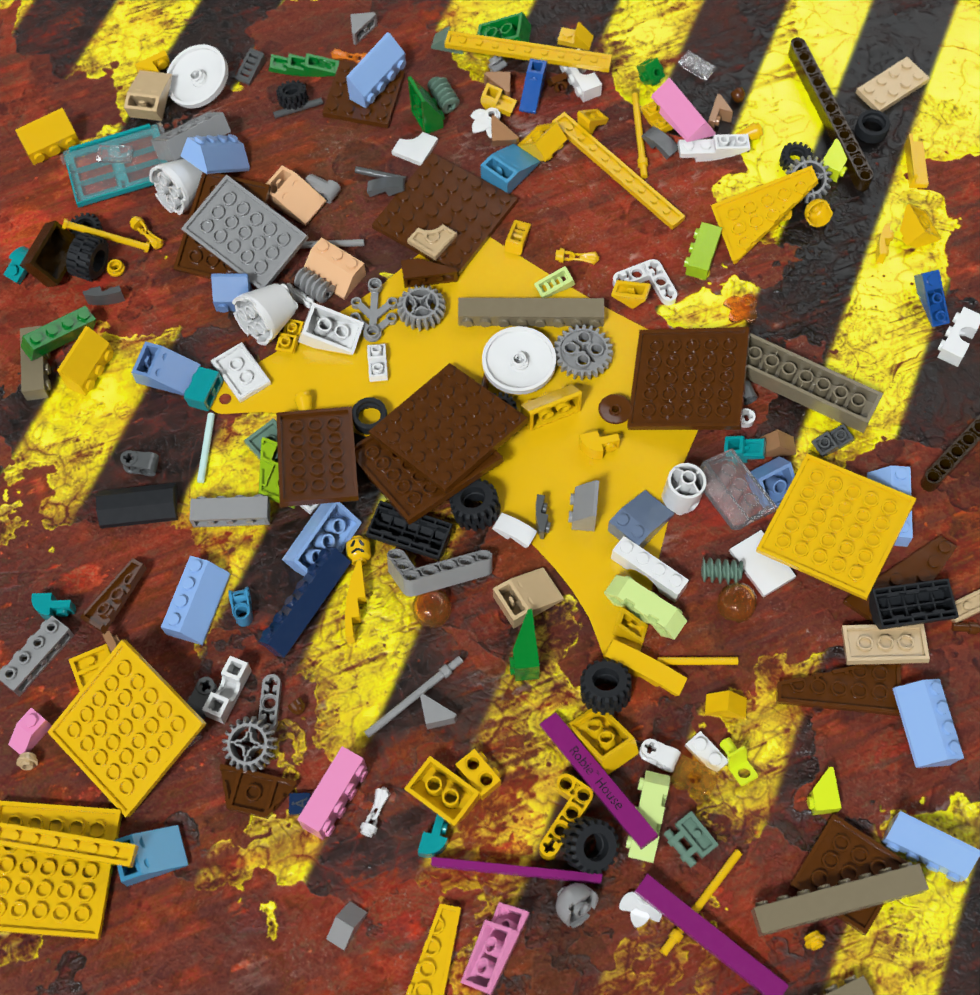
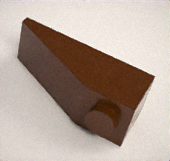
M420 258L401 260L405 288L414 287L415 284L417 286H422V284L426 286L458 282L456 268Z

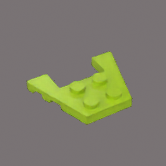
M262 437L258 494L268 496L269 500L280 503L278 462L272 460L278 443Z

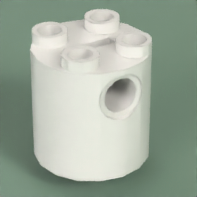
M681 463L674 466L669 472L661 495L666 507L677 515L693 511L698 506L705 490L706 476L699 467L690 463Z

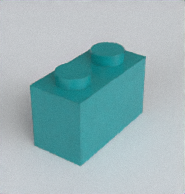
M198 367L192 376L189 387L184 393V399L189 407L209 412L223 383L219 371Z

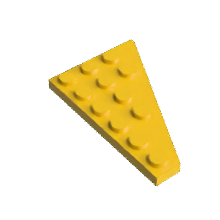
M812 165L711 205L719 227H722L721 234L733 264L739 262L818 184V179Z

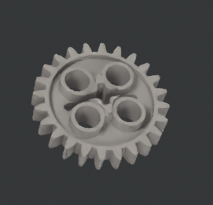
M583 324L582 328L576 325L575 330L569 327L568 333L563 330L562 336L558 335V339L554 343L556 366H561V372L567 370L566 376L572 373L573 379L580 376V379L583 380L584 376H587L590 380L592 374L597 378L598 372L603 374L604 368L608 369L609 363L612 362L613 350L612 344H609L610 338H605V332L599 334V328L594 331L592 325L589 329H586L585 324Z

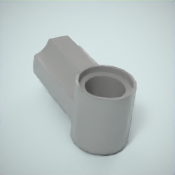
M313 174L308 175L305 179V182L326 199V203H331L341 191L339 184L333 180H328L327 182Z

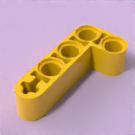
M562 774L557 779L556 790L568 802L539 846L540 856L547 861L555 859L561 851L560 846H563L560 840L565 835L558 836L555 833V829L558 827L568 829V824L570 822L575 823L574 819L578 817L582 818L592 803V789L570 774ZM563 781H568L571 784V788L563 789L560 784ZM580 793H586L589 796V799L586 801H581L578 798V795ZM574 810L578 816L576 818H569L566 812ZM553 839L555 843L553 844L552 851L546 853L545 847H549Z

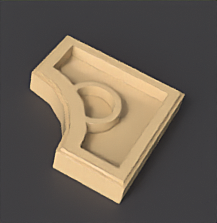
M441 225L433 230L417 228L407 239V242L436 261L455 240L457 233L445 225Z

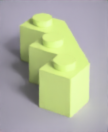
M616 575L604 592L613 605L627 608L640 620L651 624L662 637L675 640L687 622L679 608L672 606L656 593L649 591L629 576Z
M646 770L645 777H640L638 790H641L639 806L634 807L658 834V838L641 850L628 835L626 848H629L628 857L651 863L654 862L666 797L669 790L670 776Z

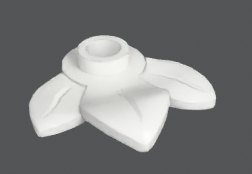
M493 107L487 110H475L470 115L475 120L472 124V132L486 131L489 138H492L491 117L489 115L495 114L494 116L500 120L499 110Z
M634 892L627 893L619 905L620 910L630 911L631 922L635 928L643 926L649 918L659 922L662 917L661 913Z

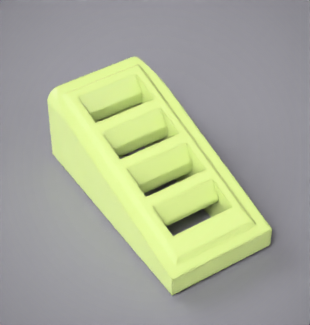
M566 266L534 283L541 297L546 298L574 286L575 283ZM557 279H558L559 282H560V284H558V285H557L556 282H555V280H557ZM552 282L554 287L550 288L548 283ZM542 285L546 286V292H544L543 288L541 287Z

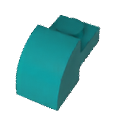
M26 246L18 247L10 254L8 258L11 259V262L3 274L17 284H21L27 274V271L19 266L30 249Z
M725 437L724 455L728 459L739 463H748L749 459H765L766 441L764 438Z
M32 593V605L45 620L51 616L66 617L69 614H75L76 606L71 600H57L52 593Z
M438 814L436 815L432 833L423 832L418 849L420 857H436L446 849L449 843L448 838L442 836V834L446 835L449 823Z

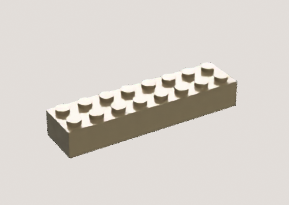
M750 333L746 371L747 380L864 433L883 393Z

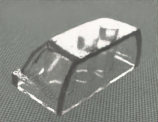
M729 449L702 462L700 469L705 474L707 482L704 493L732 530H740L775 512L778 508L733 449Z

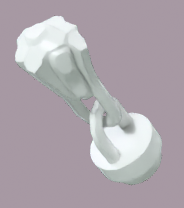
M386 787L376 789L371 812L367 816L366 821L362 822L360 826V833L367 837H372L377 832L376 824L379 813L390 796V792ZM370 819L374 820L373 824H369Z

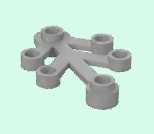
M371 278L368 281V290L371 292L370 309L362 303L361 298L354 297L351 299L352 308L359 309L370 319L369 325L361 319L360 314L357 312L352 313L350 317H358L357 320L364 322L362 327L364 338L369 342H376L381 338V331L388 325H395L397 323V316L395 313H388L386 319L378 325L377 319L388 310L396 309L398 301L395 297H390L378 309V295L382 291V282L379 278Z

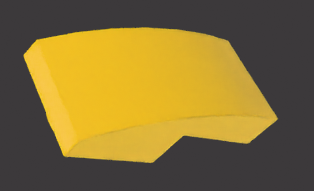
M655 101L640 107L641 112L652 127L654 126L664 133L674 129L659 114L660 106Z
M890 223L885 224L878 240L875 255L876 264L883 263L885 257L889 254V244L894 238L893 230L890 229Z
M290 319L286 323L283 333L280 332L275 348L276 351L294 353L299 344L298 340L304 321Z

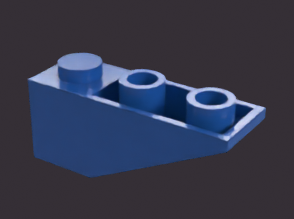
M530 58L519 111L536 114L547 75V61Z
M939 270L914 275L917 294L931 326L935 327L950 323Z

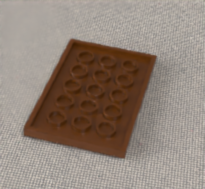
M202 172L188 220L225 175L219 173L205 174ZM229 176L267 204L271 190L270 185ZM184 232L173 267L175 271L211 279V274H238Z
M352 406L276 413L280 507L359 501Z

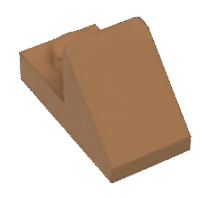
M717 94L708 120V124L713 130L715 126H719L720 120L731 122L733 114L732 109L720 94Z

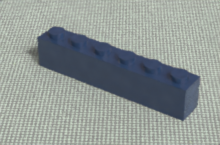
M325 547L322 549L315 563L308 568L305 577L297 583L295 591L285 600V605L275 614L273 622L263 631L262 637L258 642L274 655L284 658L348 568L351 561L337 548Z

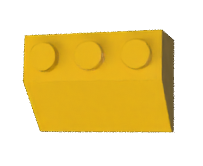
M63 108L15 130L33 165L69 149V147L80 144Z
M86 326L57 371L68 389L86 396L93 389L98 376L102 375L107 362L112 359L114 351L108 341Z
M571 384L569 386H561L554 392L544 393L534 400L525 401L521 405V413L528 418L526 425L529 431L580 412L582 392Z
M431 756L428 757L404 788L405 791L454 827L471 812L480 800L479 791Z

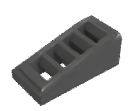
M250 48L235 76V80L250 86L266 63L265 54Z

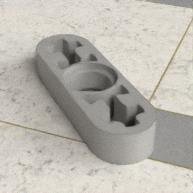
M275 674L265 676L262 681L258 720L262 718L265 723L267 722V715L263 713L270 714V721L273 724H271L269 730L277 729L282 683ZM271 680H274L277 684L273 685V694H270V687L267 685L271 683ZM268 699H274L276 702L275 706L271 709L264 707V703Z

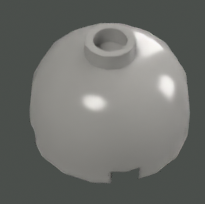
M570 884L567 887L561 888L558 892L556 911L559 918L568 927L576 928L590 917L586 913L591 907L593 909L596 908L598 895L585 884Z

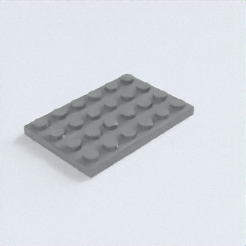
M225 175L181 228L183 232L238 274H248L250 283L258 289L270 285L309 238L304 232L228 175Z

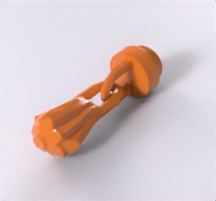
M334 49L331 52L332 59L354 60L356 63H359L368 54L365 52L363 54H351L340 49Z

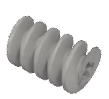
M307 267L301 268L294 279L296 288L305 292L319 303L326 302L335 290L334 285L329 286L328 281L324 282V279L322 277L319 278L317 274H313V271H307Z

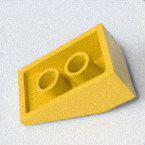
M591 708L567 724L569 729L608 775L639 754L635 738L609 713L601 715V712H597L596 714L592 712Z

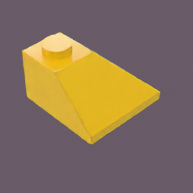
M911 204L906 206L900 232L903 235L902 240L907 246L910 245L918 248L942 239L925 210Z

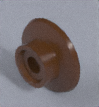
M612 394L601 400L598 411L601 418L606 422L620 424L627 421L631 416L632 405L626 397Z

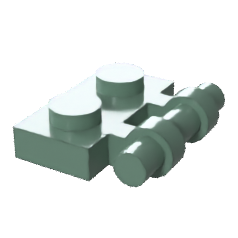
M692 811L674 825L679 831L676 835L670 829L664 833V836L668 839L667 843L677 850L681 855L679 858L686 862L690 868L697 864L692 857L695 853L703 859L719 845ZM682 838H685L691 845L690 849L686 850L680 842Z

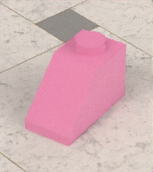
M30 708L17 722L8 745L19 754L30 752L52 725L34 709Z

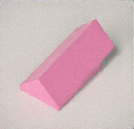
M670 77L652 94L651 98L660 106L659 114L687 142L711 137L716 134Z
M501 902L498 903L492 921L485 920L460 983L488 995H493L530 916L528 911Z

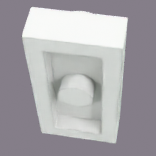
M701 731L685 744V747L713 777L728 764L727 758Z

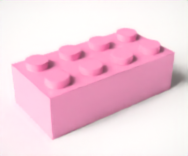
M343 746L341 747L297 819L304 830L323 841L326 836H331L335 829V821L343 816L346 810L344 806L348 800L354 798L357 792L356 786L359 782L362 783L367 776L368 771H366L367 766L364 758Z

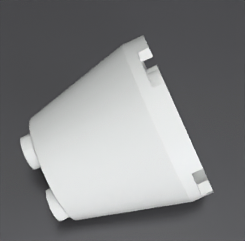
M180 159L158 164L151 168L149 179L150 182L154 183L157 190L155 195L163 207L170 213L175 212L181 215L193 205L203 171L187 160Z
M276 283L243 293L232 302L236 310L233 314L240 328L247 336L252 335L257 340V344L260 345L270 343L294 315L296 309H298V304L289 294L288 287L285 284L279 285Z

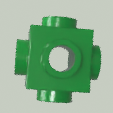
M648 58L636 66L639 78L644 85H657L661 82L660 79L665 77L664 68L658 58Z

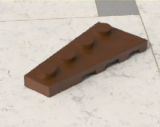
M132 558L80 618L105 634L147 570V567Z

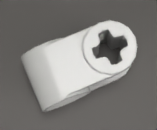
M646 739L639 749L641 759L667 772L674 771L681 754L676 748L662 744L654 739ZM648 747L652 748V752L650 754L647 753Z

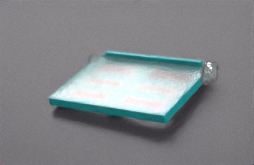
M157 122L151 126L150 124L75 145L69 147V150L63 151L60 158L62 164L67 166L78 208L154 185L149 179L151 168L167 162L166 160H159L151 142L152 139L165 133L162 122Z

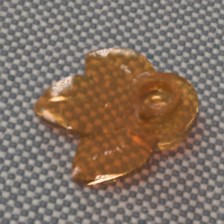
M746 294L742 297L731 296L723 302V305L730 309L729 321L732 323H739L745 319L746 322L751 324L757 317L755 309L757 301L751 294Z

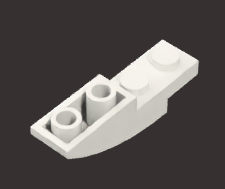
M748 134L714 135L713 139H698L690 142L686 140L678 141L679 157L695 158V162L724 159L750 150Z

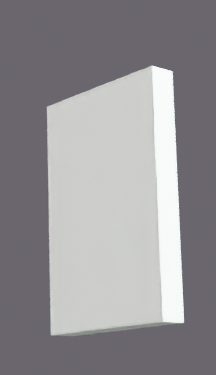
M242 342L211 360L212 365L219 371L222 379L240 403L271 385L270 379Z
M760 530L730 548L729 552L738 564L741 560L743 561L744 573L764 598L795 579L796 575L789 566L756 552L764 535L763 531Z

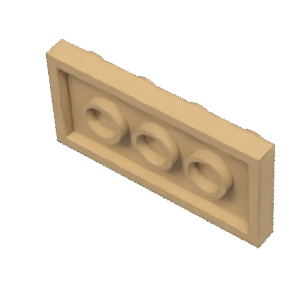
M906 57L857 88L856 94L869 107L883 112L927 84L930 77Z
M924 624L879 630L876 625H842L841 631L846 665L929 663L930 656Z

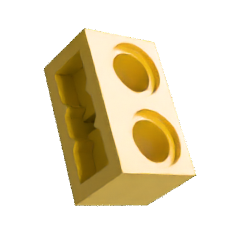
M474 748L458 761L455 766L464 780L480 792V799L484 800L501 786L500 778L502 776L495 767L491 769L487 764L488 759L482 752L478 753ZM475 761L479 766L476 769H470L468 764ZM484 777H489L492 779V783L483 785L481 780Z

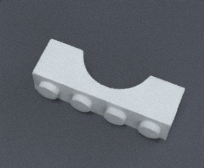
M625 536L622 537L612 551L611 559L626 570L632 569L645 575L655 584L661 594L674 603L687 587L689 582L687 578Z

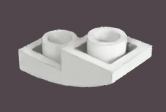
M367 345L369 381H387L386 345Z
M504 513L499 515L492 527L494 531L504 538H512L525 548L529 547L537 533L529 525Z

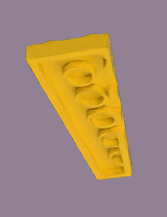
M445 904L439 905L406 995H445L461 907Z

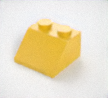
M557 122L537 125L517 146L539 161L546 162L552 158V154L563 147L567 137Z

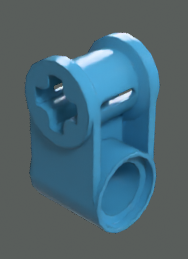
M247 586L245 589L238 591L229 590V600L236 623L242 627L250 625L253 621L249 587ZM241 613H247L244 617H239Z

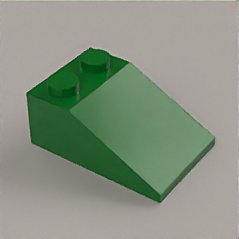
M520 12L479 24L477 35L529 42L531 24L525 14Z
M409 76L408 87L411 112L422 131L429 134L444 128L443 120H445L442 110H438L436 100L431 98L429 93Z
M528 609L513 648V657H509L510 675L515 676V681L539 679L540 665L532 609Z

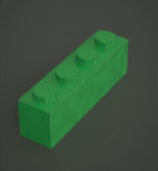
M85 305L23 335L21 348L29 359L33 361L77 339L86 326L94 330L96 318Z

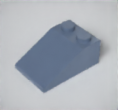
M644 490L614 515L608 523V531L618 540L625 536L641 548H644L675 513Z

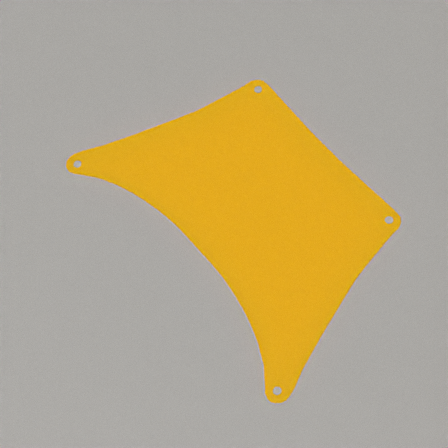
M490 237L460 276H457L458 282L430 285L432 290L436 288L438 293L442 294L446 306L444 318L441 319L440 324L435 323L434 328L429 326L428 330L422 328L419 331L418 327L412 330L411 325L406 327L405 322H401L397 308L394 310L390 309L377 319V325L386 319L388 313L396 314L397 323L395 325H388L381 331V338L376 342L367 341L363 335L364 330H361L353 355L315 349L302 343L298 344L293 354L277 351L258 362V365L270 379L271 385L240 403L225 381H223L210 409L219 414L299 411L294 401L295 395L299 392L307 391L313 396L312 410L351 406L353 409L359 400L373 397L379 399L385 405L388 415L449 363L479 384H482L484 375L482 354L486 343L497 332L516 326H459L458 297L542 298L534 283L550 274L518 254L506 252L504 250L505 246ZM418 254L415 258H413V259L420 258V259H423V260L430 261V260H428L427 258H425V257H423V256H421V255H419V254ZM402 268L382 284V291L378 295V309L387 302L388 298L395 297L399 302L398 299L402 296L403 291L408 292V288L404 287ZM558 279L555 280L557 285L560 284ZM552 282L548 283L550 288L554 287ZM542 285L541 287L543 288L544 292H546V286ZM570 287L546 298L589 297ZM371 292L361 298L362 303L369 309ZM432 303L431 309L434 310L436 306ZM352 305L339 312L349 317L352 313L357 312L360 314L361 319L369 325L370 319L359 309H353ZM409 305L407 308L409 312L412 311L411 305ZM605 306L604 325L597 328H599V334L605 332V338H610L609 344H612L613 356L612 362L609 363V368H604L603 374L598 372L597 378L592 374L590 380L587 376H584L583 380L580 379V376L573 379L572 373L566 376L567 370L561 372V366H556L550 381L539 390L521 395L507 393L508 398L510 396L513 397L517 410L521 413V405L525 401L534 400L544 393H551L561 386L572 384L582 392L581 411L533 431H529L527 425H525L497 449L504 462L480 477L481 481L487 480L496 489L501 506L500 514L504 513L512 516L536 531L535 512L537 494L545 496V503H548L546 514H548V522H551L550 531L545 533L544 539H540L537 531L531 544L556 569L577 597L591 621L603 656L612 639L638 651H641L643 644L613 635L620 607L613 605L604 594L607 587L616 575L629 576L649 591L652 590L653 582L645 575L632 569L626 570L611 559L612 551L620 540L608 531V523L622 507L644 490L665 505L661 495L669 472L674 466L685 462L698 431L628 430V420L620 424H611L601 418L598 407L604 397L618 394L626 397L629 401L631 400L639 330H648ZM526 326L544 334L551 341L553 347L558 339V335L562 336L563 330L567 333L569 327L575 330L572 326L560 328L554 326ZM367 345H386L387 381H369ZM489 382L488 390L490 392L496 393V396H499V392H502V396L505 395L506 392L499 390ZM229 394L231 396L230 403L221 404L219 401L220 396ZM367 408L359 414V420L364 424H373L381 417L379 410L374 408ZM353 424L354 433L359 434V435H362V436H364V437H368V436H369V435L360 433V432L355 428V426H354V424ZM598 431L599 437L618 433L620 438L619 448L612 452L604 451L603 459H593L581 451L579 435ZM598 480L599 490L595 531L571 530L572 523L568 522L569 511H573L574 506L570 505L571 493L575 494L576 486ZM668 522L643 548L657 559H659Z

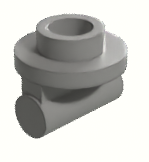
M494 56L489 59L488 67L491 72H499L507 67L506 61L501 56Z

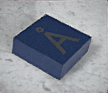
M289 793V815H300L311 798V794Z

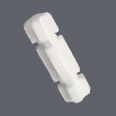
M286 284L292 298L301 304L304 303V306L307 308L311 307L314 302L313 298L307 296L298 288H294L292 284Z

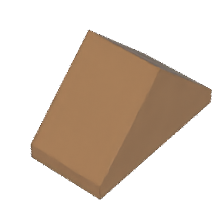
M510 72L484 73L485 86L487 83L503 89L501 94L510 97Z
M493 115L491 117L492 147L509 146L513 143L517 145L519 137Z
M777 429L757 438H764L766 441L765 457L796 455L794 437Z

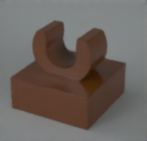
M566 71L547 80L549 87L554 85L555 93L559 92L558 85H562L564 90L567 89L565 80L568 76Z

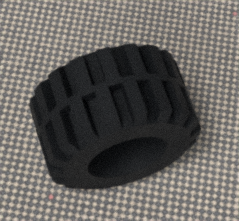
M85 232L78 234L70 244L67 253L66 268L68 273L90 282L96 281L107 265L109 257L107 241Z
M481 478L449 499L456 523H459L460 527H465L469 531L470 529L478 531L479 528L484 530L486 526H492V522L497 521V515H500L501 512L496 489L487 480L481 481ZM473 502H483L478 507L468 508V506Z
M602 659L601 662L596 660L593 665L588 664L587 669L582 671V676L580 677L581 697L583 704L586 703V708H592V712L596 714L601 712V715H605V713L613 715L614 711L619 713L622 711V707L626 708L631 699L632 683L628 669L626 667L623 668V664L620 662L616 664L615 660L612 659L610 661ZM607 683L615 686V688L604 691L598 689L597 686Z
M582 816V818L574 819L575 823L570 822L568 824L569 828L564 829L563 833L565 836L564 838L561 837L560 840L563 843L560 849L565 853L562 855L564 860H567V863L575 869L588 874H599L601 870H608V865H613L615 862L613 860L614 856H618L616 848H619V843L616 840L619 838L614 833L615 829L609 826V823L593 817ZM591 834H594L596 839L595 848L591 854L586 856L584 853L585 840Z

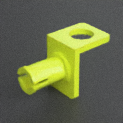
M731 738L722 740L720 747L727 754L728 769L739 785L744 786L757 779V772L747 760V748L742 746L738 749ZM741 769H747L750 771V776L741 778L738 772Z

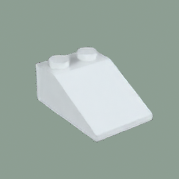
M313 302L308 311L298 342L315 349L353 355L364 322Z

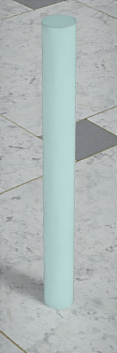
M208 413L197 477L198 483L205 482L215 419L214 413Z

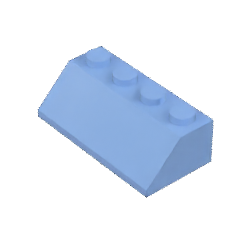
M387 32L346 76L349 99L364 108H367L369 104L374 102L377 95L384 91L387 84L393 81L396 74L403 70L406 65L405 52L390 33Z
M232 134L226 136L196 135L195 137H187L181 153L182 158L205 174L249 171L250 169L244 144L238 141V138Z
M888 466L867 472L868 479L911 496L910 467ZM912 510L894 546L907 547L913 538Z
M340 502L320 504L282 560L294 571L305 576L308 568L317 560L319 552L325 547L337 548L342 553L346 542L351 540L362 522Z
M190 556L161 625L164 633L168 636L203 645L231 574L208 560Z
M940 679L921 680L893 688L915 767L949 766L964 759Z
M901 811L890 820L881 842L886 845L887 849L893 852L899 851L905 854L907 859L913 862L919 861L925 864L927 869L933 872L939 871L953 882H962L967 879L980 857L979 849Z

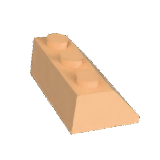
M322 237L310 250L304 267H307V271L311 270L319 278L322 277L324 282L328 281L329 286L334 285L335 290L333 293L344 300L366 275L365 265L362 261Z

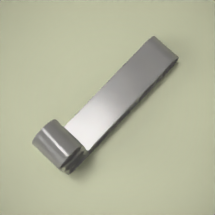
M392 549L387 553L388 572L403 594L412 597L490 575L492 573V553L488 550H479L415 568L403 550Z

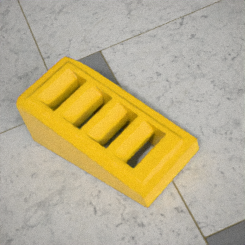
M514 220L505 242L504 250L506 252L522 254L531 224Z

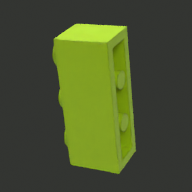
M702 222L700 228H696L693 237L696 239L695 243L691 242L689 248L691 255L686 257L684 267H686L685 275L703 280L707 279L720 240L722 227Z

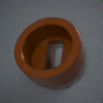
M742 87L733 90L730 95L735 102H742L745 98V91Z
M298 697L288 705V709L293 714H302L305 710V703L301 697Z

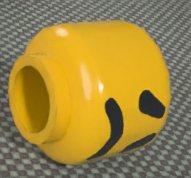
M357 535L346 542V558L351 561L352 565H356L358 560H361L362 565H365L370 560L371 544L369 540Z

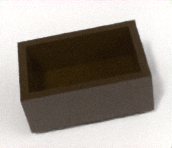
M56 220L45 223L19 266L46 287L59 285L67 271L66 258L70 244L76 236L67 229H62V225Z

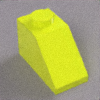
M835 139L823 159L824 163L822 166L829 165L826 172L831 171L832 174L828 178H832L833 181L837 182L840 176L843 177L848 167H845L847 157L840 141Z
M834 767L827 769L810 792L809 797H807L808 809H812V815L838 813L841 809Z

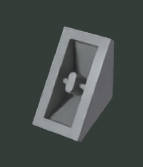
M376 13L350 14L353 43L355 45L377 26Z
M422 693L420 699L427 729L456 723L457 714Z
M349 901L335 917L326 939L345 951L368 912Z

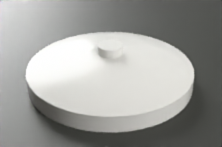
M201 44L185 49L175 57L167 70V73L172 74L168 95L175 103L184 108H199L207 105L221 93L227 82L228 64L225 57L219 50L210 45Z
M523 326L509 327L497 332L486 343L482 354L483 371L489 382L501 391L518 395L532 393L545 386L552 378L556 367L555 349L551 341L544 334L533 328Z

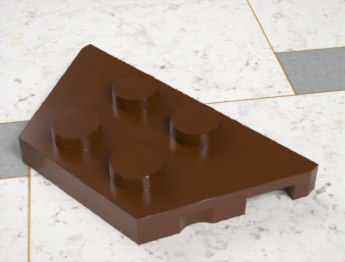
M220 764L226 808L231 811L268 819L298 784L294 780L252 772L250 770L243 771L242 768L238 770L236 767Z

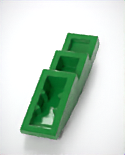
M306 53V57L289 54L288 58L271 54L269 72L304 77L335 76L339 60Z

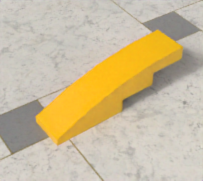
M358 560L355 565L346 598L345 636L347 643H355L354 624L361 623L359 604H367L361 560Z
M612 639L603 656L609 661L611 659L615 660L616 664L620 662L623 664V668L626 667L628 673L634 677H641L655 687L660 686L674 696L680 695L688 679L654 658Z

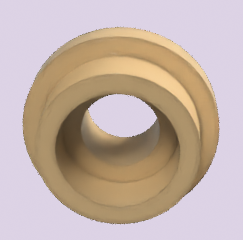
M24 752L19 755L16 764L23 770H31L38 765V759L34 753Z

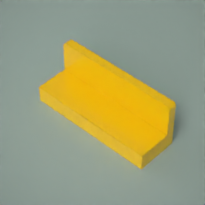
M909 133L904 145L909 188H927L929 183L923 141H913V133Z

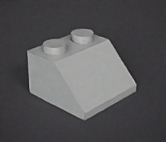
M598 480L576 486L575 494L571 493L570 505H574L573 511H569L568 522L572 523L571 530L595 531L599 490Z

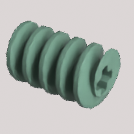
M444 77L430 79L427 88L436 100L443 114L452 112L459 105L460 100L450 83Z
M704 557L702 558L701 576L703 582H706L707 578L710 577L711 583L714 582L715 578H718L719 584H721L723 579L726 578L727 584L730 583L731 579H734V583L737 585L739 580L742 579V560L737 566L736 560H732L729 565L727 559L721 564L719 558L716 559L715 563H713L712 558H709L707 563Z

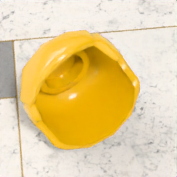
M817 198L806 205L804 216L811 226L818 228L826 225L831 220L833 212L826 200Z

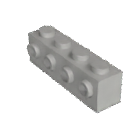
M261 494L254 497L237 495L228 498L225 496H217L216 498L201 496L190 501V522L193 528L270 525L271 503L268 496Z
M51 616L49 619H46L41 624L40 629L28 638L24 647L13 655V659L0 669V681L20 697L72 639L74 634L55 617Z

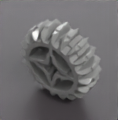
M808 155L807 160L804 156H801L800 161L795 159L794 164L789 165L790 170L785 172L788 175L796 172L801 167L804 169L811 165L819 172L815 174L817 179H821L820 189L815 192L812 189L804 197L805 204L809 203V199L811 201L816 198L822 199V195L828 193L826 189L831 188L828 183L832 182V178H828L832 172H826L829 165L823 167L824 160L818 163V157L812 160L811 155Z
M415 284L414 289L409 287L408 292L403 291L402 296L398 299V316L401 322H405L406 327L411 325L412 330L418 327L419 331L422 328L428 330L429 326L434 328L435 323L440 324L441 319L444 318L446 311L445 300L442 294L438 293L436 288L432 290L430 285L425 288L422 284L418 288ZM432 303L436 306L434 310L431 309ZM409 305L412 306L411 312L407 310Z
M245 716L243 722L237 719V726L234 724L229 725L232 732H225V735L229 736L228 739L222 740L223 743H227V747H223L222 750L229 752L225 755V759H231L229 764L231 766L236 764V769L238 770L243 768V771L251 770L256 772L257 767L264 769V763H271L268 757H275V754L271 752L272 749H278V746L273 745V742L278 741V738L271 737L275 730H269L271 724H264V719L262 718L257 721L255 716H252L251 719ZM249 728L248 731H246L245 737L238 740L237 738L240 735V733L243 730ZM256 729L263 735L264 743L258 740ZM249 741L253 742V744H258V746L249 747L242 743H248ZM236 746L242 748L244 760L239 756ZM259 749H263L261 755L257 759L252 761V757H254L255 752Z

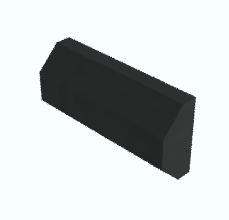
M167 483L99 491L96 496V512L100 528L178 520L176 484Z
M379 501L366 532V537L439 561L445 553L453 526L451 523L427 515L422 516L409 525L390 503Z
M949 578L872 589L870 592L869 608L872 620L879 630L951 620L959 617Z

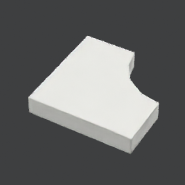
M422 132L414 139H399L392 150V155L421 166L438 143V138Z

